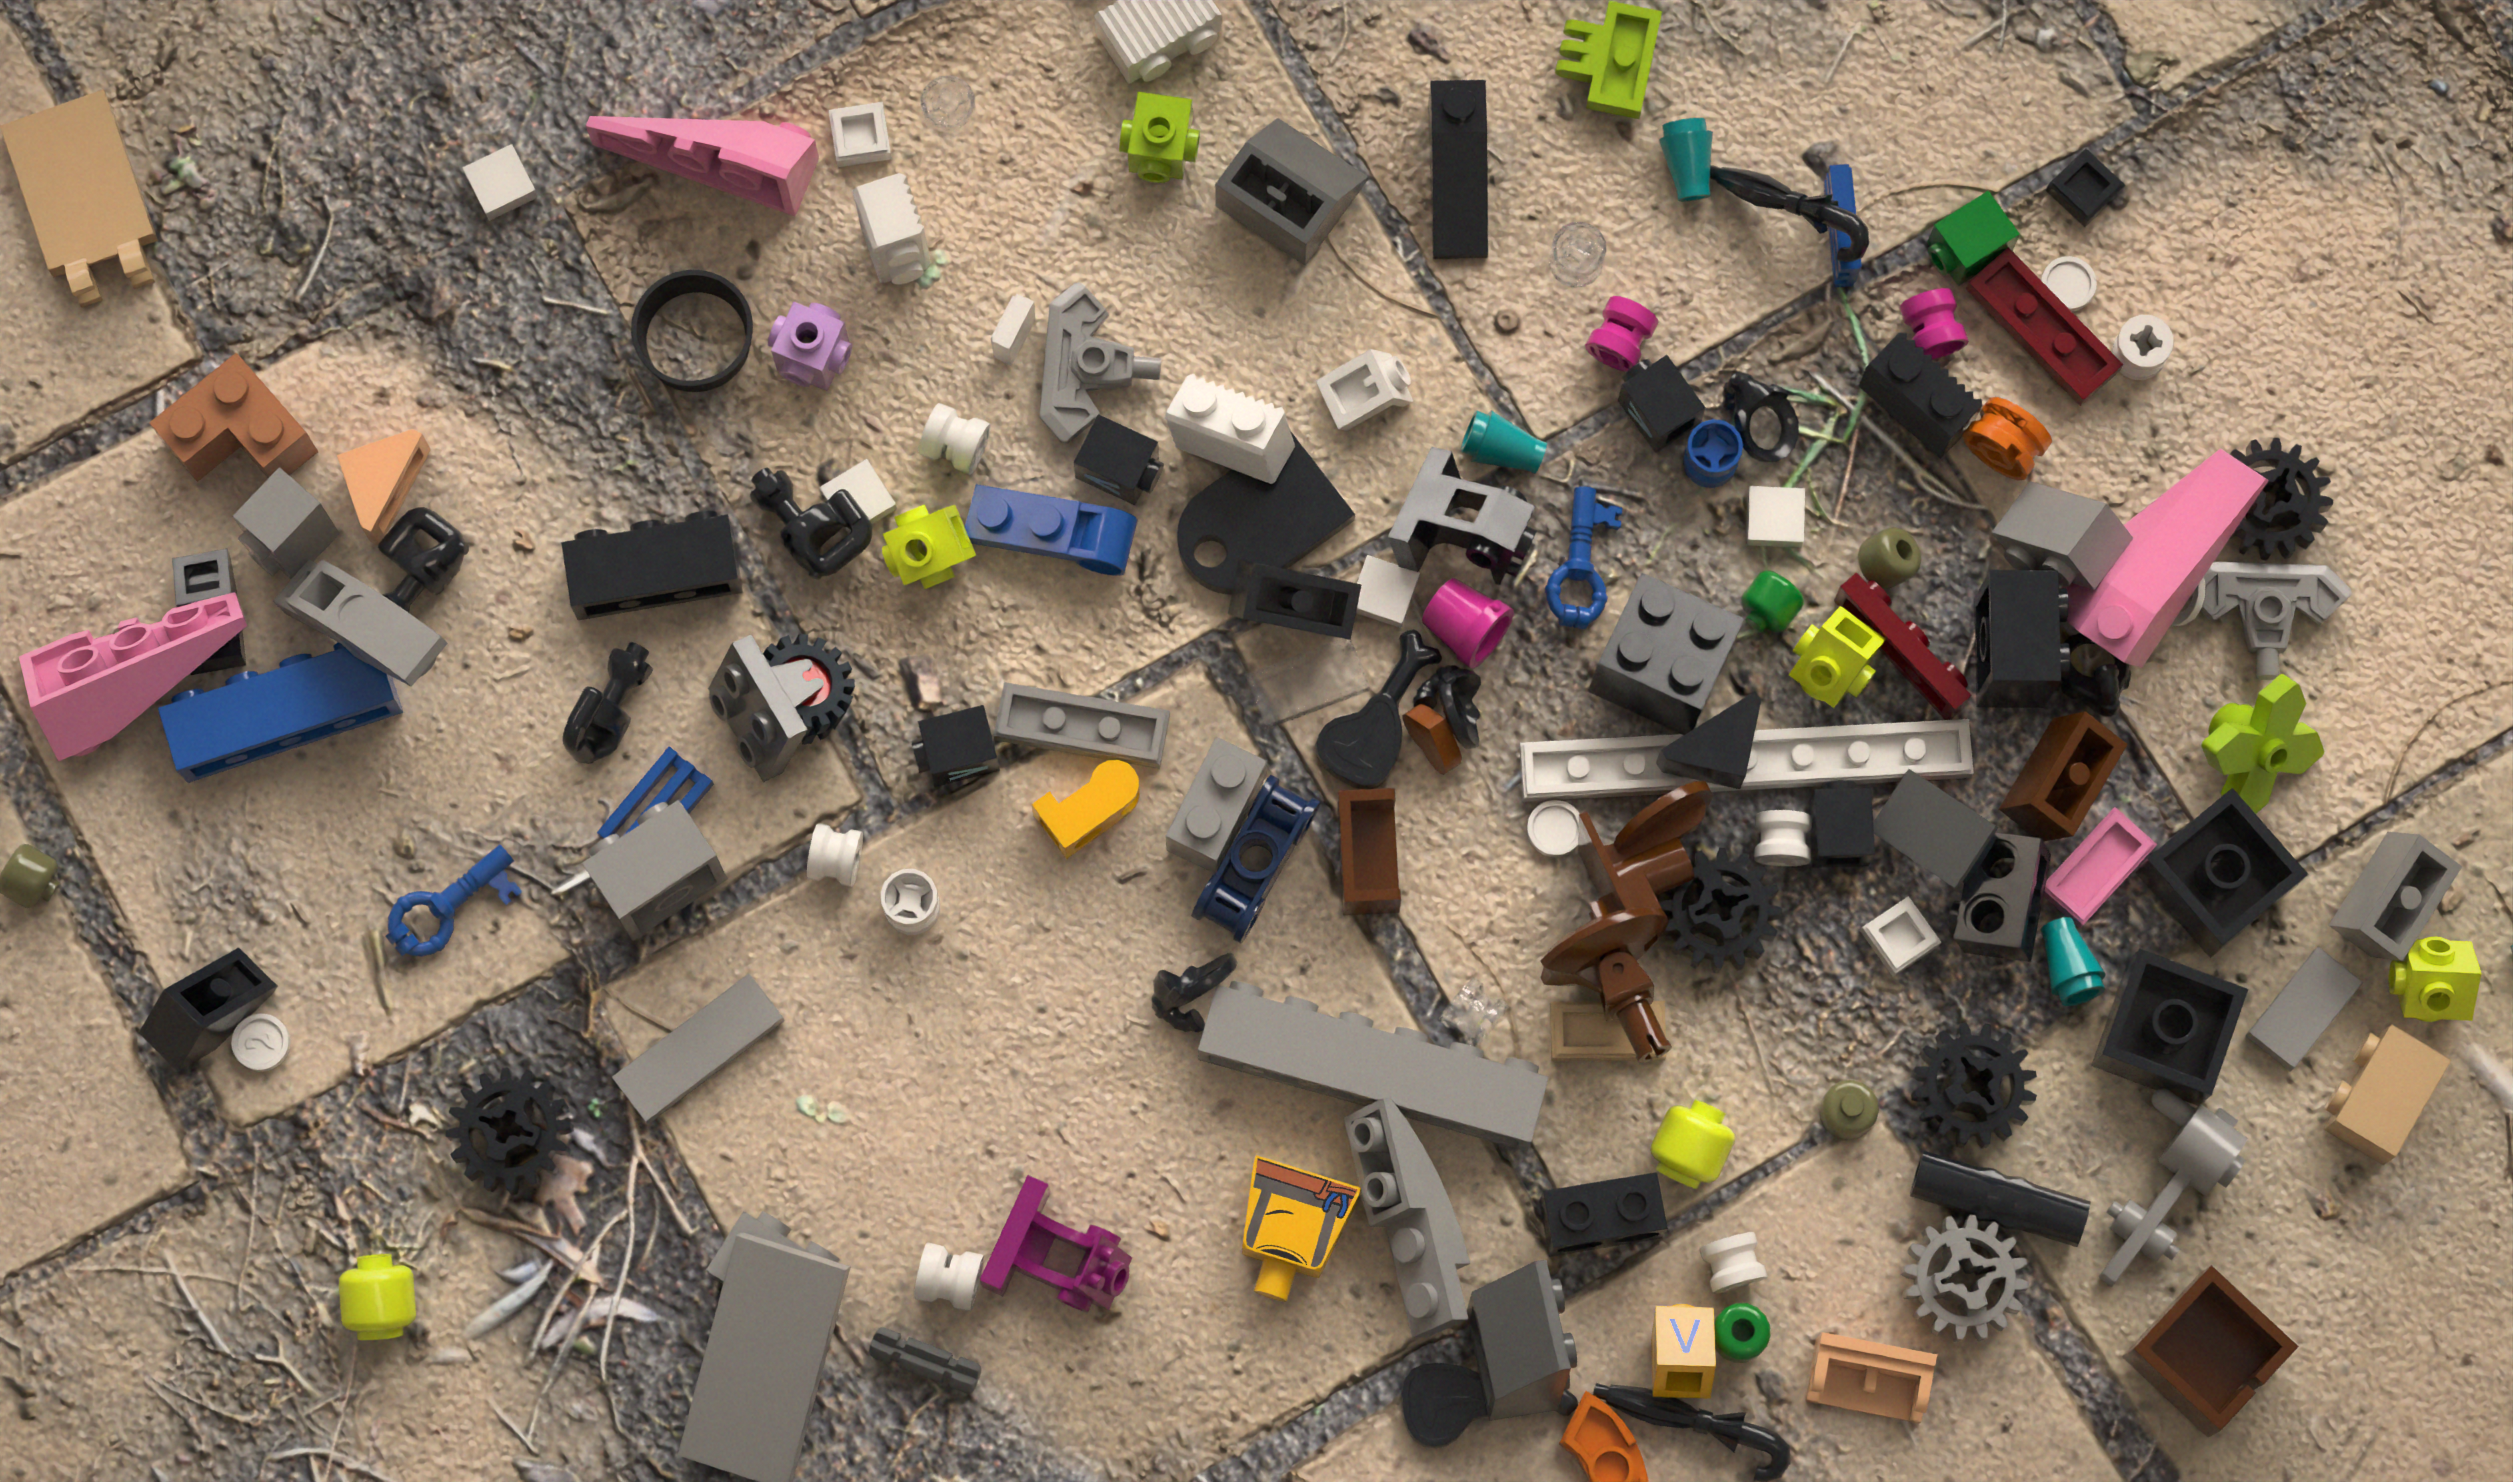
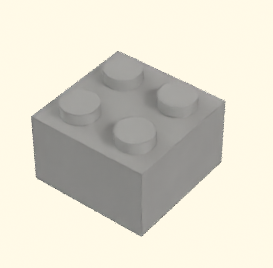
M680 800L669 806L666 802H662L651 807L638 818L639 826L621 838L618 834H612L602 839L590 849L589 854L591 857L582 863L632 941L728 879L717 855Z

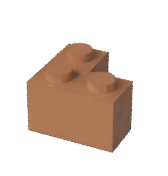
M237 352L149 422L162 442L197 482L240 447L267 478L279 467L288 475H291L318 453L307 432Z

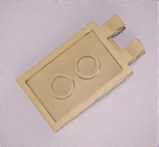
M103 89L0 125L47 268L53 278L66 274L71 292L74 297L77 296L80 306L83 308L103 301L91 265L119 256L124 274L127 278L129 277L134 289L154 283L155 279L143 246L156 242L158 239L105 90Z

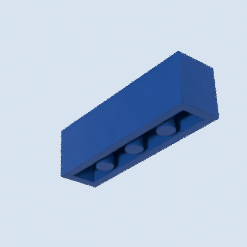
M337 642L333 646L334 651L312 657L311 654L294 655L281 661L279 669L260 675L256 671L242 672L228 678L225 681L226 686L204 692L203 689H191L178 693L171 698V704L159 707L158 711L176 771L187 783L403 713L393 677L356 658L341 643Z

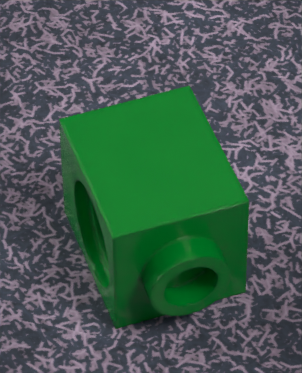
M1986 191L1934 224L1927 241L1929 245L1928 255L1942 275L1950 274L1956 284L1960 286L1982 271L2008 247L2013 251L2020 233L1991 193Z

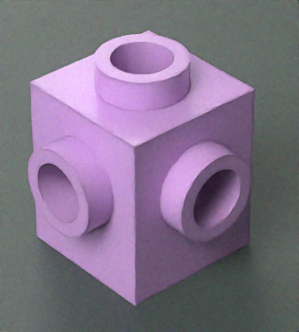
M793 302L787 317L781 315L777 317L768 338V346L772 347L771 352L776 369L783 378L803 387H809L811 384L828 391L835 373L840 375L844 371L851 355L852 343H849L845 322L840 320L841 316L836 311L818 303H811L808 308ZM805 336L814 340L811 343H802Z

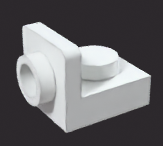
M1370 349L1316 380L1339 430L1348 431L1392 405L1404 407L1413 402L1407 388L1411 384V379L1406 367L1398 357L1382 351Z

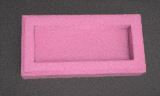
M2114 807L2047 879L2044 897L2066 917H2071L2074 924L2080 929L2157 844Z

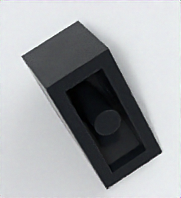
M238 947L165 988L141 1027L139 1034L179 1072L215 1051L234 1032L242 1020L251 1016L275 992L278 985Z

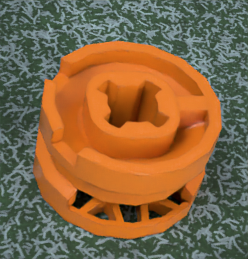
M1990 397L1980 411L1981 419L1972 421L1963 433L1964 443L1977 458L1994 471L2017 481L2025 480L2035 466L2033 460L2035 456H2043L2051 445V435L2043 424L2022 407L2003 398Z

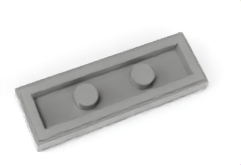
M1004 682L994 740L1105 760H1120L1128 764L1160 769L1170 711Z
M747 974L612 1076V1078L644 1121L650 1124L785 1020L753 977Z

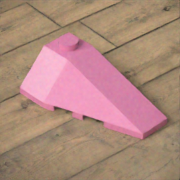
M233 592L172 608L165 614L162 621L149 625L140 623L138 617L121 621L118 626V633L93 639L89 630L71 634L20 656L19 659L30 708L58 761L70 756L87 755L95 751L101 743L112 739L247 626L236 593Z

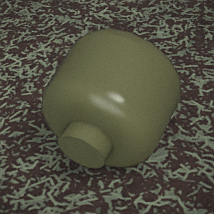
M1891 527L1867 538L1859 547L1857 558L1863 576L1867 581H1875L1883 589L1893 588L1913 578L1920 569V549L1914 538L1903 529Z
M29 844L20 845L0 873V893L25 908L34 907L41 898L49 901L60 882L53 879L58 870L57 862Z
M1855 1080L1840 1081L1831 1086L1822 1098L1819 1108L1820 1120L1825 1129L1834 1137L1843 1140L1858 1139L1867 1134L1875 1124L1879 1113L1878 1099L1873 1090L1862 1082Z

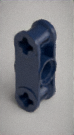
M1270 775L1256 796L1243 827L1219 869L1212 875L1203 889L1191 916L1197 920H1201L1204 917L1234 933L1233 940L1240 944L1243 943L1258 919L1266 897L1295 846H1298L1312 824L1321 802L1315 798L1309 801L1280 786L1279 778ZM1254 846L1266 848L1273 857L1271 864L1259 872L1247 870L1240 862L1242 854Z

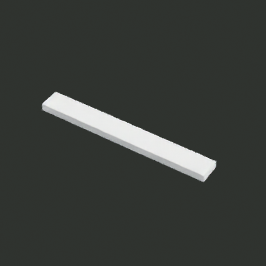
M1969 719L1755 730L1746 777L1741 789L1708 782L1707 784L1711 792L1822 786L1825 782L1835 780H1850L1856 782V784L1900 782L1908 769L1926 780L1971 778L1974 772ZM1682 734L1520 743L1519 746L1523 802L1661 795L1699 780L1663 773L1656 764L1660 750L1684 736Z

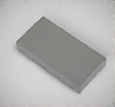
M2317 947L2245 1036L2291 1072L2363 982L2320 947Z

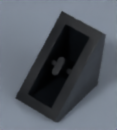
M1754 691L1661 749L1656 761L1661 772L1741 789L1746 777L1761 705V699Z

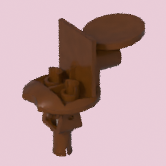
M1694 781L1663 795L1631 819L1618 833L1614 843L1610 845H1603L1587 811L1579 814L1578 853L1600 898H1598V901L1589 903L1591 921L1577 928L1574 932L1565 934L1540 960L1544 967L1540 977L1544 985H1580L1599 993L1606 1021L1611 1019L1620 1021L1635 1051L1638 1063L1652 1061L1650 1053L1653 1050L1656 1057L1659 1058L1672 1048L1650 1006L1654 1001V984L1637 960L1657 943L1669 924V920L1656 896L1695 879L1692 864L1679 839L1696 830L1705 818V810L1713 798V794L1706 781Z

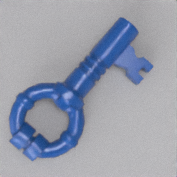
M1581 486L1574 489L1572 530L1570 532L1572 537H1570L1571 544L1569 545L1568 561L1553 571L1545 586L1546 600L1550 610L1558 618L1559 625L1573 626V628L1586 630L1589 624L1599 618L1608 599L1604 582L1594 570V565L1590 562L1592 547L1590 544H1592L1591 538L1593 536L1591 531H1593V526L1598 524H1604L1605 528L1618 530L1621 528V521L1615 520V516L1619 517L1622 515V507L1609 506L1606 509L1601 504L1595 503L1596 489ZM1569 578L1574 581L1586 580L1591 585L1593 594L1592 604L1589 608L1562 604L1559 597L1561 594L1560 585L1565 579Z
M499 844L472 866L466 874L464 873L463 877L458 878L455 883L453 882L441 893L416 891L401 896L397 899L388 916L389 933L385 937L392 945L394 943L397 945L395 949L401 956L409 954L423 957L442 951L454 931L455 910L466 902L468 897H472L474 892L477 893L480 887L483 888L488 884L498 889V897L505 905L511 901L507 896L511 891L516 896L522 892L515 882L510 883L508 881L507 873L504 870L514 860ZM417 905L428 906L432 915L440 920L438 933L430 937L429 941L419 943L420 941L413 933L407 936L410 930L402 922L404 914L411 911L412 907Z

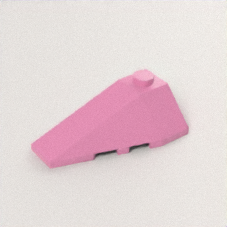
M589 116L586 124V129L594 146L792 216H796L819 160L815 139H812L811 135L803 128L790 123H781L778 127L763 121Z
M2219 449L2124 524L2125 528L2132 535L2133 540L2095 590L2071 583L2069 586H2062V588H2066L2068 591L2069 607L2067 622L2122 662L2142 668L2269 480L2224 450Z

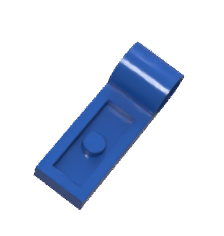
M976 484L965 529L971 544L1075 561L1079 566L1087 570L1105 575L1120 576L1124 575L1138 519L1130 513L1111 507Z

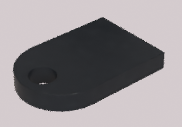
M1292 432L1291 435L1295 448L1274 483L1270 484L1231 469L1195 495L1183 510L1177 530L1179 556L1189 575L1203 587L1217 593L1232 595L1239 559L1288 569L1355 521L1353 510ZM1206 541H1215L1225 548L1227 556L1220 565L1205 567L1194 556L1196 548Z

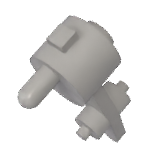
M2161 1088L2153 1093V1106L2180 1126V1129L2158 1159L2159 1163L2174 1174L2147 1211L2131 1199L2123 1207L2114 1201L2106 1211L2107 1214L2114 1218L2109 1228L2125 1239L2099 1275V1278L2111 1287L2139 1250L2155 1262L2162 1255L2172 1260L2180 1249L2172 1243L2177 1233L2161 1221L2188 1184L2206 1196L2217 1182L2226 1188L2246 1162L2238 1154L2248 1138L2233 1128L2238 1120L2222 1108H2219L2214 1114L2201 1104L2193 1108L2168 1089Z

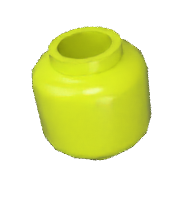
M1697 1099L1694 1100L1691 1108L1681 1105L1670 1107L1650 1148L1652 1156L1659 1161L1656 1170L1671 1179L1695 1189L1698 1188L1700 1182L1709 1183L1716 1181L1736 1139L1733 1131L1722 1124L1726 1113Z
M374 1254L357 1257V1268L347 1270L339 1277L341 1321L346 1329L357 1331V1340H381L403 1336V1327L410 1325L415 1320L416 1304L412 1270L404 1265H393L392 1254Z

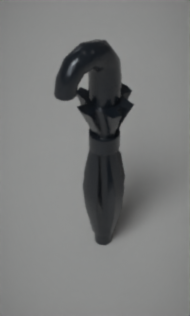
M1711 165L1710 179L1715 180L1717 184L1737 197L1755 206L1779 210L1785 209L1792 214L1802 215L1819 234L1827 232L1828 227L1846 233L1850 237L1851 246L1839 249L1837 254L1838 261L1853 262L1863 258L1870 243L1868 227L1858 215L1838 207V201L1831 200L1833 194L1808 197L1803 193L1791 191L1789 187L1766 174L1745 169L1719 168Z
M1599 1383L1595 1384L1594 1396L1606 1400V1404L1639 1420L1657 1426L1682 1429L1694 1428L1693 1431L1706 1435L1709 1432L1733 1453H1735L1737 1444L1767 1452L1771 1455V1463L1765 1467L1757 1466L1753 1481L1768 1482L1781 1478L1791 1464L1790 1446L1778 1433L1767 1428L1744 1422L1746 1412L1713 1415V1412L1700 1408L1698 1411L1690 1404L1675 1397H1653L1652 1389L1614 1384L1610 1386Z

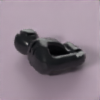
M764 468L752 477L751 481L756 489L751 491L750 499L760 509L776 513L784 523L785 527L780 531V541L795 561L809 572L808 576L820 580L823 576L835 574L861 554L870 544L872 524L866 513L846 489L836 491L826 502L813 505L802 512L793 500V483L786 471L779 470L773 474L769 468ZM843 527L851 530L849 535L826 553L820 555L822 545Z
M417 507L408 510L378 544L379 551L407 573L406 577L393 592L382 595L409 613L410 605L425 588L435 595L440 594L444 590V585H449L454 576L460 571L464 555H467L469 552V546L464 541L461 532L430 509ZM422 529L439 544L433 548L423 550L417 542L415 535Z
M629 642L625 651L613 648L608 659L610 680L603 693L594 687L587 686L583 689L567 719L562 737L565 749L577 762L591 764L596 760L609 756L619 746L631 722V718L620 707L629 690L643 684L653 671V668L645 662L649 651L634 642Z

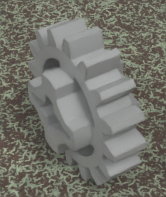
M1969 1215L1966 1218L1963 1228L1957 1227L1952 1216L1946 1217L1942 1221V1234L1928 1226L1922 1232L1927 1246L1924 1247L1920 1244L1912 1243L1907 1250V1253L1917 1263L1906 1265L1901 1269L1902 1276L1914 1280V1285L1902 1293L1903 1298L1910 1300L1918 1298L1921 1304L1913 1314L1915 1320L1930 1315L1934 1319L1931 1333L1935 1336L1946 1326L1951 1327L1953 1342H1961L1967 1329L1972 1330L1977 1341L1984 1340L1988 1334V1323L1998 1331H2002L2008 1326L2006 1317L2002 1312L2006 1311L2017 1314L2023 1307L2016 1298L2012 1297L2013 1293L2025 1292L2029 1288V1282L2016 1278L2015 1273L2027 1265L2026 1258L2012 1259L2009 1251L2017 1242L2015 1238L2011 1237L2003 1242H1999L1995 1238L1999 1224L1995 1222L1990 1224L1984 1231L1978 1230L1975 1215ZM1970 1242L1983 1247L1994 1258L1986 1259L1975 1253L1971 1249ZM1943 1247L1944 1252L1942 1256L1945 1264L1940 1272L1927 1277L1928 1266L1932 1256L1939 1248ZM1960 1265H1962L1965 1274L1975 1273V1275L1986 1273L1970 1287L1969 1292L1964 1284L1955 1285L1954 1282L1944 1284L1960 1270ZM2002 1281L2000 1296L1995 1305L1987 1311L1986 1305L1988 1303L1985 1293L1990 1285ZM1943 1298L1956 1305L1960 1315L1947 1311L1937 1303L1936 1299Z

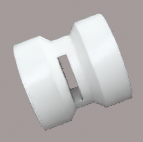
M938 403L925 425L919 443L918 454L931 460L944 457L952 462L954 469L971 475L979 464L986 448L991 431V423L976 417L970 420L958 418L955 409Z
M902 869L893 873L884 882L881 890V905L889 924L896 931L906 935H919L928 931L937 922L940 914V900L932 879L924 872L916 869Z
M927 1243L917 1274L914 1299L932 1303L938 1298L950 1301L956 1309L971 1312L980 1283L984 1255L967 1251L960 1256L950 1255L944 1246Z

